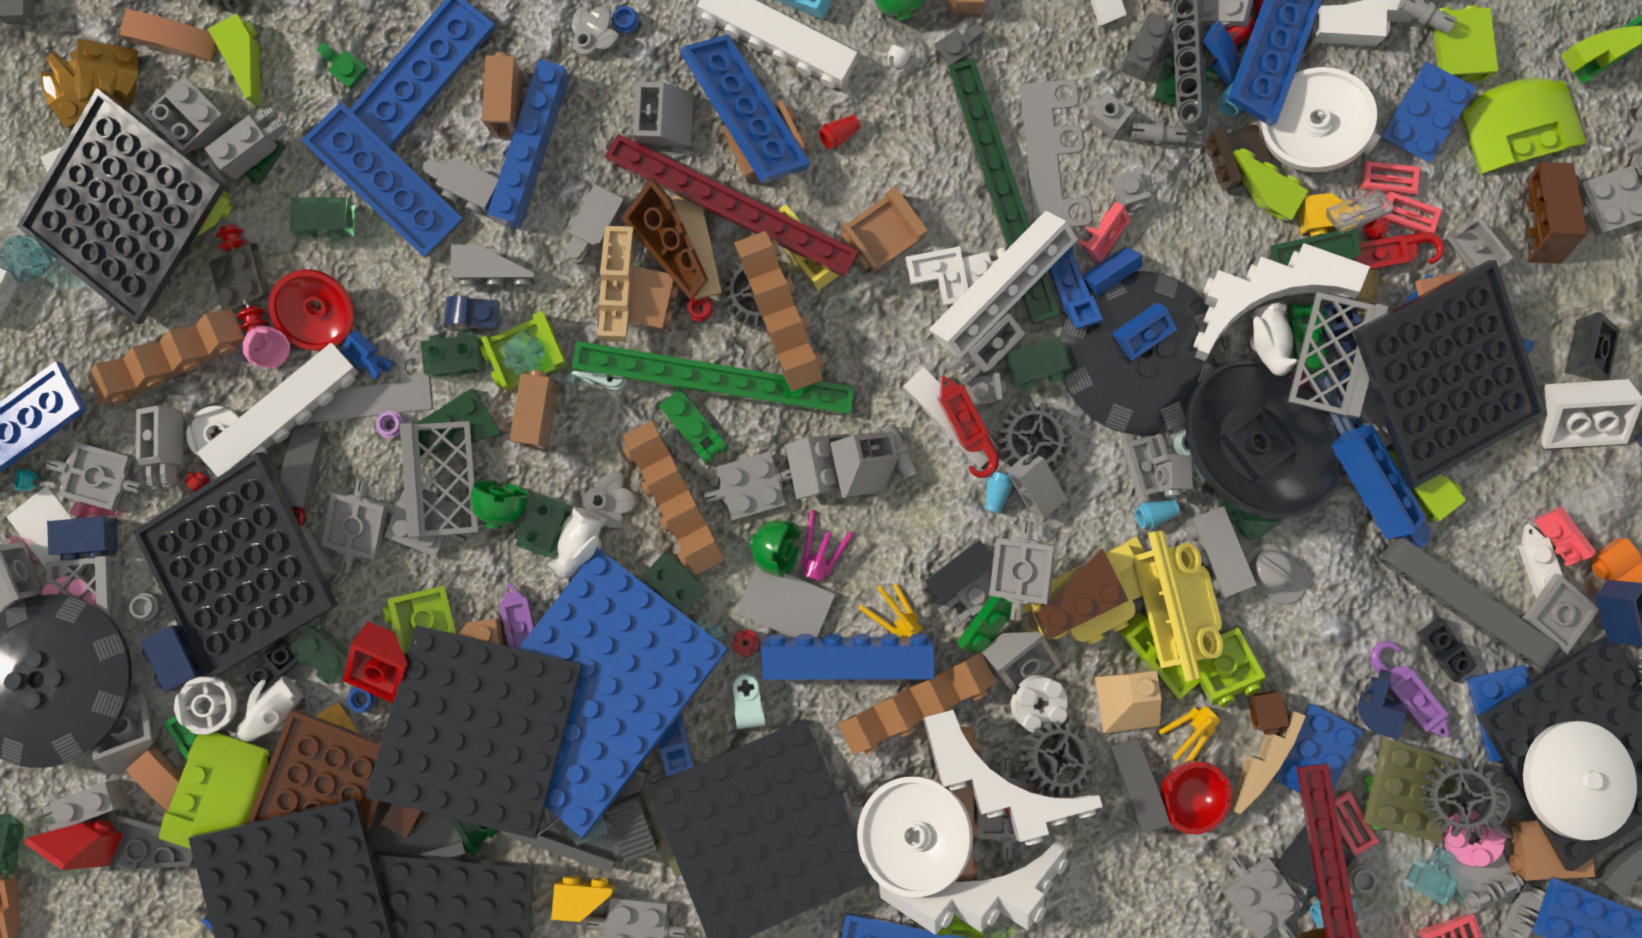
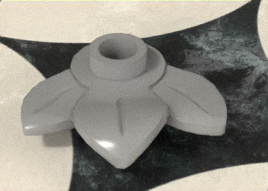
M580 7L575 12L571 24L575 33L572 44L575 51L580 55L589 56L596 53L598 49H609L619 38V34L616 31L609 29L611 21V9L609 7H597L590 13L586 8ZM586 38H588L587 42L585 44H582L583 41Z
M610 473L601 477L597 487L589 489L583 496L584 508L605 517L607 522L604 526L609 528L623 527L622 514L631 511L639 503L638 497L633 492L622 488L624 484V474ZM594 496H599L602 499L600 506L593 504L592 499Z

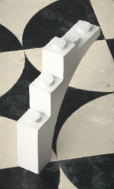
M1362 0L1345 5L1321 6L1318 9L1312 26V43L1377 46L1388 36L1390 21L1410 22L1414 17L1397 9L1401 0Z
M1304 243L1299 252H1293L1288 266L1260 257L1257 266L1251 264L1245 280L1218 270L1215 279L1209 277L1203 291L1204 294L1208 295L1205 304L1210 305L1203 321L1208 323L1205 333L1199 331L1193 345V347L1198 349L1195 358L1206 361L1214 344L1226 329L1246 312L1265 302L1289 295L1316 294L1317 292L1342 298L1352 297L1355 300L1361 291L1370 266Z
M954 710L923 718L942 786H949L950 791L966 787V781L970 780L978 811L980 814L986 813L988 818L1005 814L1004 808L1008 807L1016 840L1019 842L1025 841L1026 846L1042 842V836L1049 834L1046 822L1050 821L1051 826L1060 825L1068 822V816L1078 814L1079 818L1089 817L1096 814L1095 809L1103 807L1099 795L1093 794L1075 798L1047 797L1030 793L1007 782L992 771L973 751L960 729Z
M1057 840L1042 856L1010 874L983 881H955L946 889L929 896L906 897L895 894L879 884L880 898L935 935L942 927L946 928L951 923L954 915L981 933L988 924L991 926L995 923L1000 913L1028 930L1034 922L1039 923L1045 914L1044 895L1049 891L1055 875L1062 874L1068 864V859H1066L1067 846Z

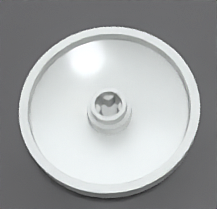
M1316 67L1296 72L1277 124L1269 126L1261 121V132L1264 142L1276 159L1296 170L1325 172L1343 167L1361 155L1373 138L1377 122L1375 99L1369 88L1359 78L1346 71L1328 67Z
M1583 721L1557 723L1541 732L1527 752L1523 768V782L1527 799L1537 817L1555 833L1571 839L1597 840L1616 832L1630 816L1637 794V779L1634 765L1623 744L1605 728Z
M903 777L884 784L868 799L860 815L857 842L859 853L866 869L881 886L898 895L923 897L946 889L959 878L971 855L973 833L965 806L948 787H943L938 781L929 778Z

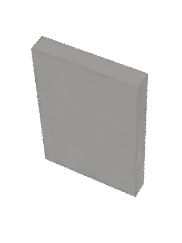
M756 565L736 614L793 638L800 634H811L814 637H818L835 594L784 572L783 578L772 576L763 572Z

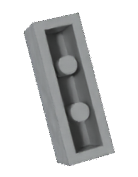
M1224 506L1186 520L1188 524L1186 526L1187 535L1192 542L1195 541L1201 555V566L1208 570L1214 594H1217L1218 598H1226L1257 585Z

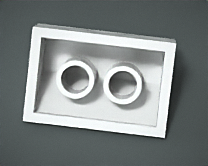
M1629 379L1545 384L1541 398L1547 415L1539 419L1542 446L1544 449L1627 444L1642 406V396Z

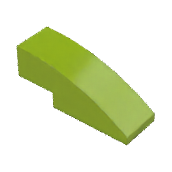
M1642 26L1622 27L1590 36L1571 46L1561 54V57L1572 73L1594 60L1597 61L1602 69L1642 45Z
M1137 613L1128 621L1129 626L1117 631L1149 669L1157 670L1158 679L1178 700L1183 698L1200 682L1199 679L1185 682L1181 664L1165 668L1160 667L1150 623L1145 616Z

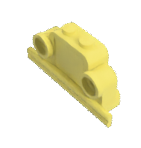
M1164 531L1148 533L1152 551L1135 555L1134 563L1160 667L1165 668L1181 664L1185 682L1199 679L1201 676L1197 661L1217 658L1223 650V640L1218 632L1221 629L1222 621L1209 572L1205 567L1201 566L1200 552L1193 544L1183 543L1176 547L1168 548Z
M1137 537L1105 552L1129 601L1052 639L1061 638L1068 633L1073 640L1087 641L1089 645H1092L1104 638L1102 633L1110 629L1117 632L1129 626L1128 620L1135 614V605L1132 600L1142 596L1134 556L1144 552V549ZM1080 566L1052 579L1050 595ZM1031 602L1024 604L1023 614L1029 610L1033 614L1041 603ZM1037 622L1038 630H1039V632H1041L1042 635L1044 636V634H1043V632H1042V630H1041V628H1040V626H1039V624H1038V622Z

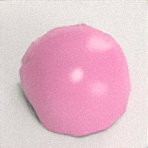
M257 326L251 329L243 340V354L250 363L257 367H265L270 370L275 369L285 363L288 358L290 342L285 334L273 327Z

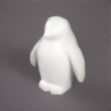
M1272 303L1260 307L1250 314L1254 327L1253 336L1250 338V345L1273 374L1285 376L1298 363V359H1291L1290 357L1294 336L1285 317L1286 305Z
M574 507L572 514L565 520L561 528L558 541V556L555 560L548 562V566L561 578L573 576L593 556L596 548H601L599 533L606 524L607 519L590 510Z
M283 676L261 692L266 682L264 679L261 680L249 696L245 717L236 730L237 736L242 741L249 743L269 733L283 730L290 710L296 708L304 697L299 686Z

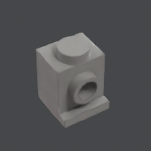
M1106 92L1103 97L1097 95L1090 103L1088 109L1091 112L1087 120L1113 139L1129 119L1134 109L1131 106L1127 107L1109 92ZM1105 107L1113 113H1107Z
M1165 454L1152 459V465H1158L1156 472L1158 490L1160 493H1165V497H1181L1182 492L1193 489L1191 455Z

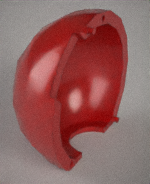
M1187 761L1175 766L1163 779L1161 798L1169 822L1174 828L1185 834L1200 835L1213 830L1224 820L1231 806L1232 790L1229 779L1226 778L1218 767L1209 762Z

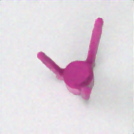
M811 510L804 557L801 562V566H804L802 574L823 581L825 575L830 576L834 564L848 545L853 532L850 531L845 539H843L828 564H826L828 559L823 556L831 537L830 531L826 532L818 554L812 553L810 558L815 522V511Z

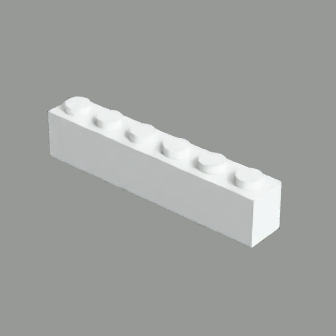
M699 0L697 4L700 20L708 26L714 27L716 25L724 29V32L727 35L729 34L730 37L734 39L740 37L746 40L753 49L757 51L765 50L771 53L775 60L783 64L788 62L796 66L800 73L806 76L812 74L818 77L821 83L829 88L837 87L842 90L857 62L856 51L757 0Z
M1045 211L929 328L941 346L961 359L1078 240L1067 221Z
M332 343L328 344L200 449L197 454L217 477L257 452H264L266 455L268 452L266 449L274 443L277 444L285 440L290 434L289 430L295 425H301L308 421L312 416V411L318 406L323 407L334 398L333 394L341 387L344 389L350 386L355 381V376L359 372Z

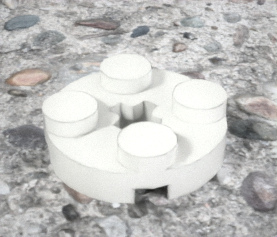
M209 406L198 411L194 415L195 419L192 421L191 426L188 425L186 433L187 442L192 452L198 455L197 452L214 439H211V434L215 433V427L224 431L240 416L235 411L220 406Z
M1033 675L1024 679L1018 685L1020 688L1016 695L1013 694L1011 699V712L1014 719L1026 730L1033 733L1037 727L1042 730V723L1044 722L1049 723L1052 727V722L1059 721L1062 724L1066 720L1067 695L1059 682L1044 675ZM1041 697L1045 702L1044 706L1039 710L1034 708V705L1038 703V698Z

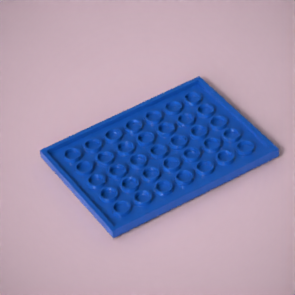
M596 548L593 556L585 562L518 648L583 665L546 808L580 837L586 838L729 651L727 647L599 548Z

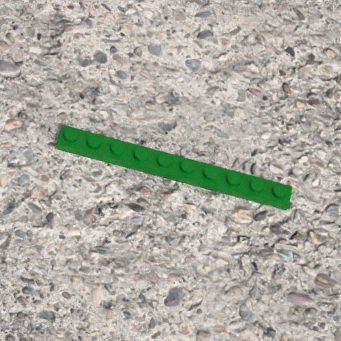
M576 341L572 371L848 416L851 414L854 394L853 386L818 381L791 392L784 375L581 341Z

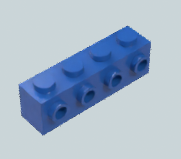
M1373 424L1343 432L1331 447L1385 539L1415 534L1427 517L1407 486L1405 479Z

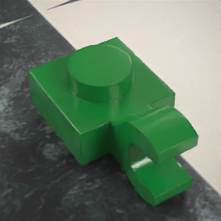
M324 42L316 50L325 60L332 64L328 72L351 91L369 71L365 65L346 50L339 56Z

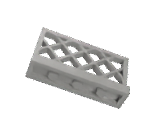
M1317 292L1288 403L1342 415L1353 420L1359 418L1370 379L1358 345L1356 350L1346 355L1338 340L1349 333H1352L1354 336L1353 330L1386 314L1388 306L1381 304L1372 305ZM1321 300L1333 303L1338 313L1324 320L1319 312ZM1340 305H1344V306H1348V307L1343 310ZM1352 308L1365 310L1363 322L1353 327L1345 313ZM1341 316L1349 330L1335 337L1327 323ZM1316 318H1318L1320 324L1315 326ZM1323 326L1331 341L1318 348L1312 339L1313 331ZM1334 343L1342 358L1328 365L1320 350ZM1309 345H1311L1313 351L1310 353H1308ZM1316 353L1324 368L1310 375L1305 367L1306 358ZM1354 354L1353 362H1351L1348 357ZM1344 360L1350 369L1348 378L1339 382L1331 367ZM1327 371L1335 385L1321 393L1313 377ZM1302 372H1303V373L1305 374L1306 378H1305L1304 380L1300 381V380H1301V376H1302ZM1306 381L1310 382L1317 394L1309 400L1296 397L1299 386ZM1347 382L1346 389L1344 390L1342 384ZM1337 387L1343 396L1341 408L1330 406L1323 395ZM1317 398H1320V400H1321V402H1322L1323 404L1317 403V402H1313V401L1316 400Z
M470 421L415 425L411 423L400 424L408 539L478 533L477 517L473 513L471 504L470 510L464 506L470 499L474 484ZM464 428L465 439L458 447L445 438L452 429ZM437 430L445 431L443 432V434H440ZM418 431H432L439 438L427 449L419 442ZM441 441H444L454 450L444 462L432 453ZM464 445H466V454L461 451ZM419 447H420L423 451H425L424 455H423L421 458H420V449H419ZM457 453L467 460V467L460 475L447 466ZM428 455L441 465L431 477L421 470V463ZM443 468L456 477L446 490L434 481V478ZM467 472L468 482L462 478ZM421 475H422L424 478L427 479V481L425 482V484H424L423 486H422V477H421ZM459 481L469 488V495L462 503L449 493ZM430 483L443 492L433 505L423 498V491ZM445 496L458 505L448 518L435 508ZM424 504L429 507L428 511L425 514ZM462 508L471 516L472 527L459 528L451 520ZM432 511L445 520L438 530L425 531V519ZM447 524L453 527L452 529H444Z
M100 556L46 562L47 585L54 584L58 587L59 593L73 596L65 588L74 578L82 580L86 589L82 595L76 598L82 599L90 590L96 596L95 606L109 615L124 636L121 557ZM95 564V576L89 582L80 573L87 565ZM56 567H65L71 573L62 585L56 581Z

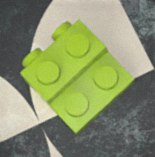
M445 586L389 598L386 600V606L382 607L385 624L391 623L392 630L403 654L408 653L415 625L456 634Z
M1239 628L1221 634L1223 650L1219 657L1197 661L1201 676L1199 683L1211 706L1218 703L1220 707H1225L1236 700L1234 696L1243 692L1246 696L1253 695L1262 689L1260 685L1264 684L1266 676Z

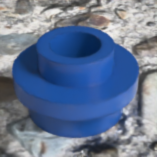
M354 687L348 694V705L356 713L369 712L376 705L377 696L360 688ZM362 693L367 696L365 704L359 701V696Z

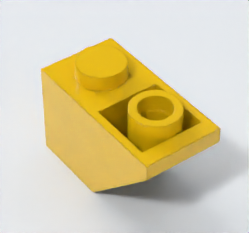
M1333 193L1305 196L1297 210L1300 234H1310L1311 237L1352 227L1357 228L1364 223V217Z
M563 876V879H559L554 884L551 920L581 922L613 894L616 884L609 883L607 878H592V881L589 882L580 881L579 876Z

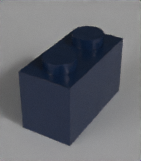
M101 516L47 521L48 555H58L62 561L79 559V554H88V558L107 556V552L118 551L117 518Z
M1607 580L1595 597L1596 606L1599 607L1602 617L1601 627L1605 630L1607 641L1642 646V583Z
M171 625L141 640L143 656L148 663H151L155 672V682L164 692L176 691L184 687L188 681L202 677L178 625Z

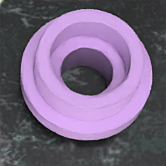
M385 411L377 418L376 428L381 436L392 439L400 435V424L405 423L399 413ZM394 420L395 427L389 430L387 424L389 421Z

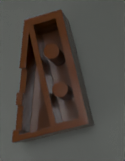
M1540 162L1528 178V212H1534V228H1528V237H1534V252L1528 254V263L1562 264L1588 233V224L1585 222L1583 215L1584 203L1583 199L1580 198L1578 188L1579 177L1575 173L1574 163Z
M1103 548L1096 549L1049 596L1048 604H1041L1033 614L1045 638L1052 639L1129 601L1106 553Z

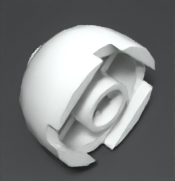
M198 677L188 681L181 692L177 694L174 712L178 722L182 726L185 725L187 729L191 730L190 732L194 734H210L223 729L233 720L237 712L238 699L235 690L228 682L218 677Z

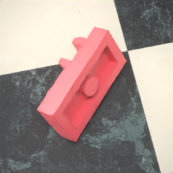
M1115 202L1110 210L1106 211L1097 230L1092 227L1086 229L1092 238L1089 241L1079 239L1080 246L1083 250L1088 251L1093 261L1101 264L1131 221L1124 205Z
M1562 506L1544 513L1534 520L1543 534L1550 538L1551 544L1556 548V554H1560L1566 561L1564 563L1565 566L1591 558L1596 553L1595 549Z

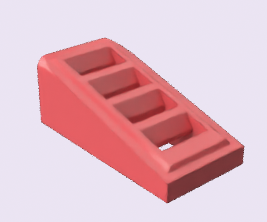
M1474 913L1471 915L1465 914L1418 930L1421 938H1436L1438 936L1446 938L1445 933L1449 932L1451 938H1457L1455 929L1459 928L1461 937L1468 938L1464 925L1469 923L1473 934L1469 938H1483Z

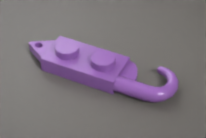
M508 583L503 601L499 603L508 646L518 649L534 629L535 623L529 598L524 597L512 583Z
M1391 641L1377 643L1372 648L1370 662L1377 673H1379L1380 669L1392 672L1388 687L1390 692L1398 702L1408 704L1407 713L1423 732L1430 731L1449 738L1446 716L1449 714L1416 673L1407 666H1397L1389 670L1381 660V652L1384 649L1391 648L1396 652H1400V647Z

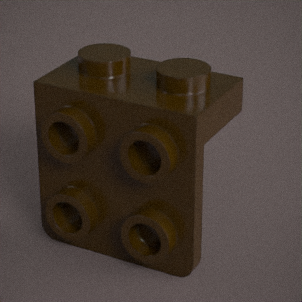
M1251 125L1226 133L1224 128L1213 131L1205 141L1207 154L1212 160L1216 179L1220 183L1223 192L1244 186L1232 151L1243 148L1255 154L1254 159L1262 164L1264 162L1272 164L1258 125Z

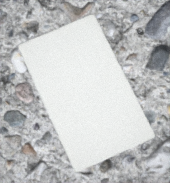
M45 486L11 512L7 518L46 568V562L62 561L58 555H48L47 521L72 518L51 490ZM79 554V559L88 558V554ZM56 567L57 579L69 572L65 567Z

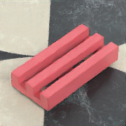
M1365 161L1362 164L1364 172L1361 175L1363 183L1360 186V190L1389 193L1391 191L1408 196H1416L1418 194L1420 167ZM1371 170L1411 174L1413 178L1372 174ZM1370 180H1371V181H1380V182H1388V183H1397V184L1412 185V187L1398 186V185H1390V184H1381V183H1373V182H1370Z
M1391 191L1386 195L1385 199L1387 200L1383 204V212L1380 215L1383 218H1388L1389 223L1417 233L1432 232L1435 234L1443 211L1442 209ZM1395 202L1433 216V219L1392 204ZM1390 212L1395 213V214H1398V215L1403 216V217H1406V218H1409V219H1412V220H1415V221H1418V222H1420V223L1429 225L1430 227L1425 226V225H1422V224H1419V223H1417V222H1414V221H1411V220H1408V219H1405V218H1402V217H1399V216H1397V215L1391 214Z
M1346 790L1341 796L1334 797L1335 805L1359 846H1355L1337 815L1341 837L1354 856L1379 843L1370 825L1364 823L1365 816L1351 792ZM1347 801L1367 835L1368 841H1364L1343 802Z

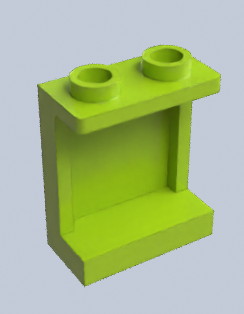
M1471 5L1460 10H1452L1451 7L1440 8L1439 10L1452 17H1456L1457 20L1448 34L1433 27L1438 67L1465 82L1488 80L1498 72L1491 7L1479 8L1478 5Z
M543 311L533 314L534 319L493 337H481L484 345L480 349L487 362L491 361L494 371L491 372V375L497 387L502 386L504 390L509 392L518 388L521 373L529 374L530 370L546 372L548 375L569 366L549 318Z

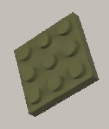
M1383 738L1364 823L1442 844L1445 832L1440 830V825L1443 821L1440 820L1438 823L1432 824L1430 819L1435 815V812L1430 814L1424 813L1423 809L1431 806V803L1420 801V797L1429 796L1430 792L1422 790L1421 785L1431 787L1432 782L1427 780L1425 775L1429 774L1436 778L1437 774L1433 771L1432 767L1437 765L1442 771L1446 770L1443 766V760H1448L1452 767H1455V758ZM1455 774L1443 781L1438 794L1448 793L1453 789ZM1439 803L1441 810L1448 817L1451 804Z

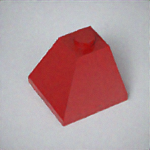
M367 621L351 643L343 677L344 682L391 703L394 701L398 684L402 682L407 667V661L394 632Z
M98 819L95 822L78 823L27 837L24 843L61 870L106 867L110 865L123 834L114 829L113 824L109 821Z

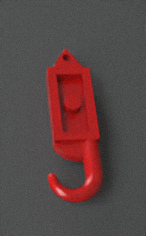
M1422 232L1406 236L1400 235L1359 243L1361 255L1352 260L1370 266L1368 271L1403 265L1415 259L1417 244L1432 243L1436 247V255L1429 259L1428 263L1433 264L1442 258L1445 246L1443 240L1432 232Z
M940 376V396L937 400L958 441L966 451L978 452L984 450L989 460L988 467L983 471H978L973 466H969L968 469L977 478L990 477L998 468L999 457L988 436L989 433L965 386L958 385L945 376Z

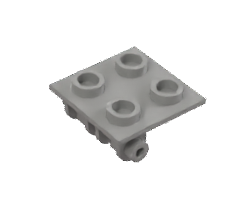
M1503 852L1495 862L1483 867L1464 866L1456 862L1452 857L1444 861L1469 915L1521 892L1520 887L1524 886L1521 877L1513 875Z
M1524 882L1521 892H1519L1498 933L1506 938H1546L1532 932L1546 892Z

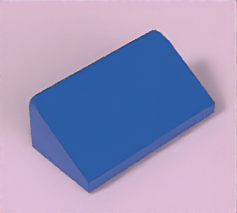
M1124 247L1101 264L1083 274L1082 277L1089 288L1098 296L1143 267L1142 256L1138 252Z
M1156 303L1112 334L1128 358L1133 361L1178 329L1168 308Z

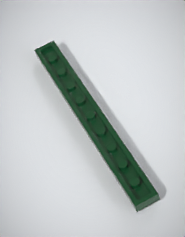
M972 58L949 65L947 71L1005 245L1008 249L1030 227L975 59ZM1045 272L1023 295L1032 325L1060 315Z

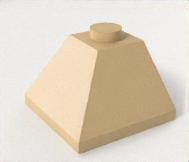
M1147 669L1094 677L1103 733L1160 726L1161 693L1157 670Z

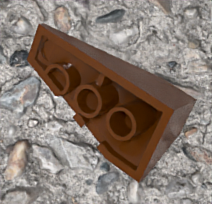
M650 178L622 216V220L628 227H633V233L690 300L694 299L709 279L672 199L654 178Z

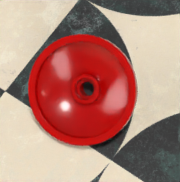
M312 269L290 272L275 284L270 293L269 314L275 328L285 334L290 343L300 348L322 350L330 343L336 346L347 337L352 329L354 306L351 297L339 281L324 272ZM314 301H319L321 303V307H317L314 304Z

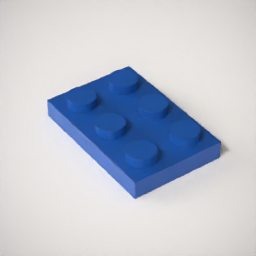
M1425 62L1381 133V138L1430 163L1477 87L1429 62Z
M1518 665L1466 678L1476 717L1530 682L1525 665ZM1477 718L1488 761L1496 762L1502 760Z
M1309 703L1303 714L1306 717L1296 741L1282 766L1272 778L1299 794L1301 793L1296 767L1327 763L1334 790L1363 733L1357 727Z

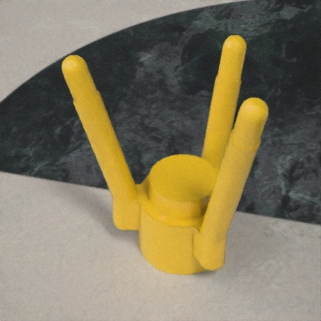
M896 583L893 587L906 610L905 613L902 612L882 586H878V591L898 616L894 621L896 627H893L863 605H860L859 609L892 634L899 635V637H911L912 634L919 633L923 629L918 622L920 618L914 613L899 585Z
M1203 706L1199 711L1194 707L1186 715L1159 730L1160 734H1165L1188 720H1193L1190 726L1195 732L1174 754V760H1178L1197 738L1202 736L1185 762L1193 761L1208 738L1216 731L1215 727L1220 723V720L1206 706Z

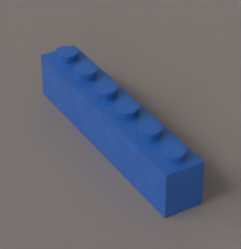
M541 59L537 61L487 213L494 223L518 230L521 229L570 80L565 66Z
M892 633L884 634L882 637H870L868 634H856L853 637H842L840 634H828L825 637L800 634L796 638H785L782 634H773L768 636V638H764L761 646L762 680L934 679V637H928V635L923 633L912 634L911 637H899V635Z

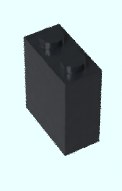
M978 540L921 583L924 588L921 591L930 603L936 602L938 605H943L993 566L994 557L981 540Z

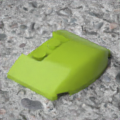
M1527 78L1507 82L1481 94L1469 108L1466 107L1461 112V117L1481 175L1587 144L1566 82L1546 78Z
M218 732L198 734L187 755L188 760L168 812L164 814L159 839L191 849L188 838L194 834L246 823L269 766L267 757L271 756L270 750Z

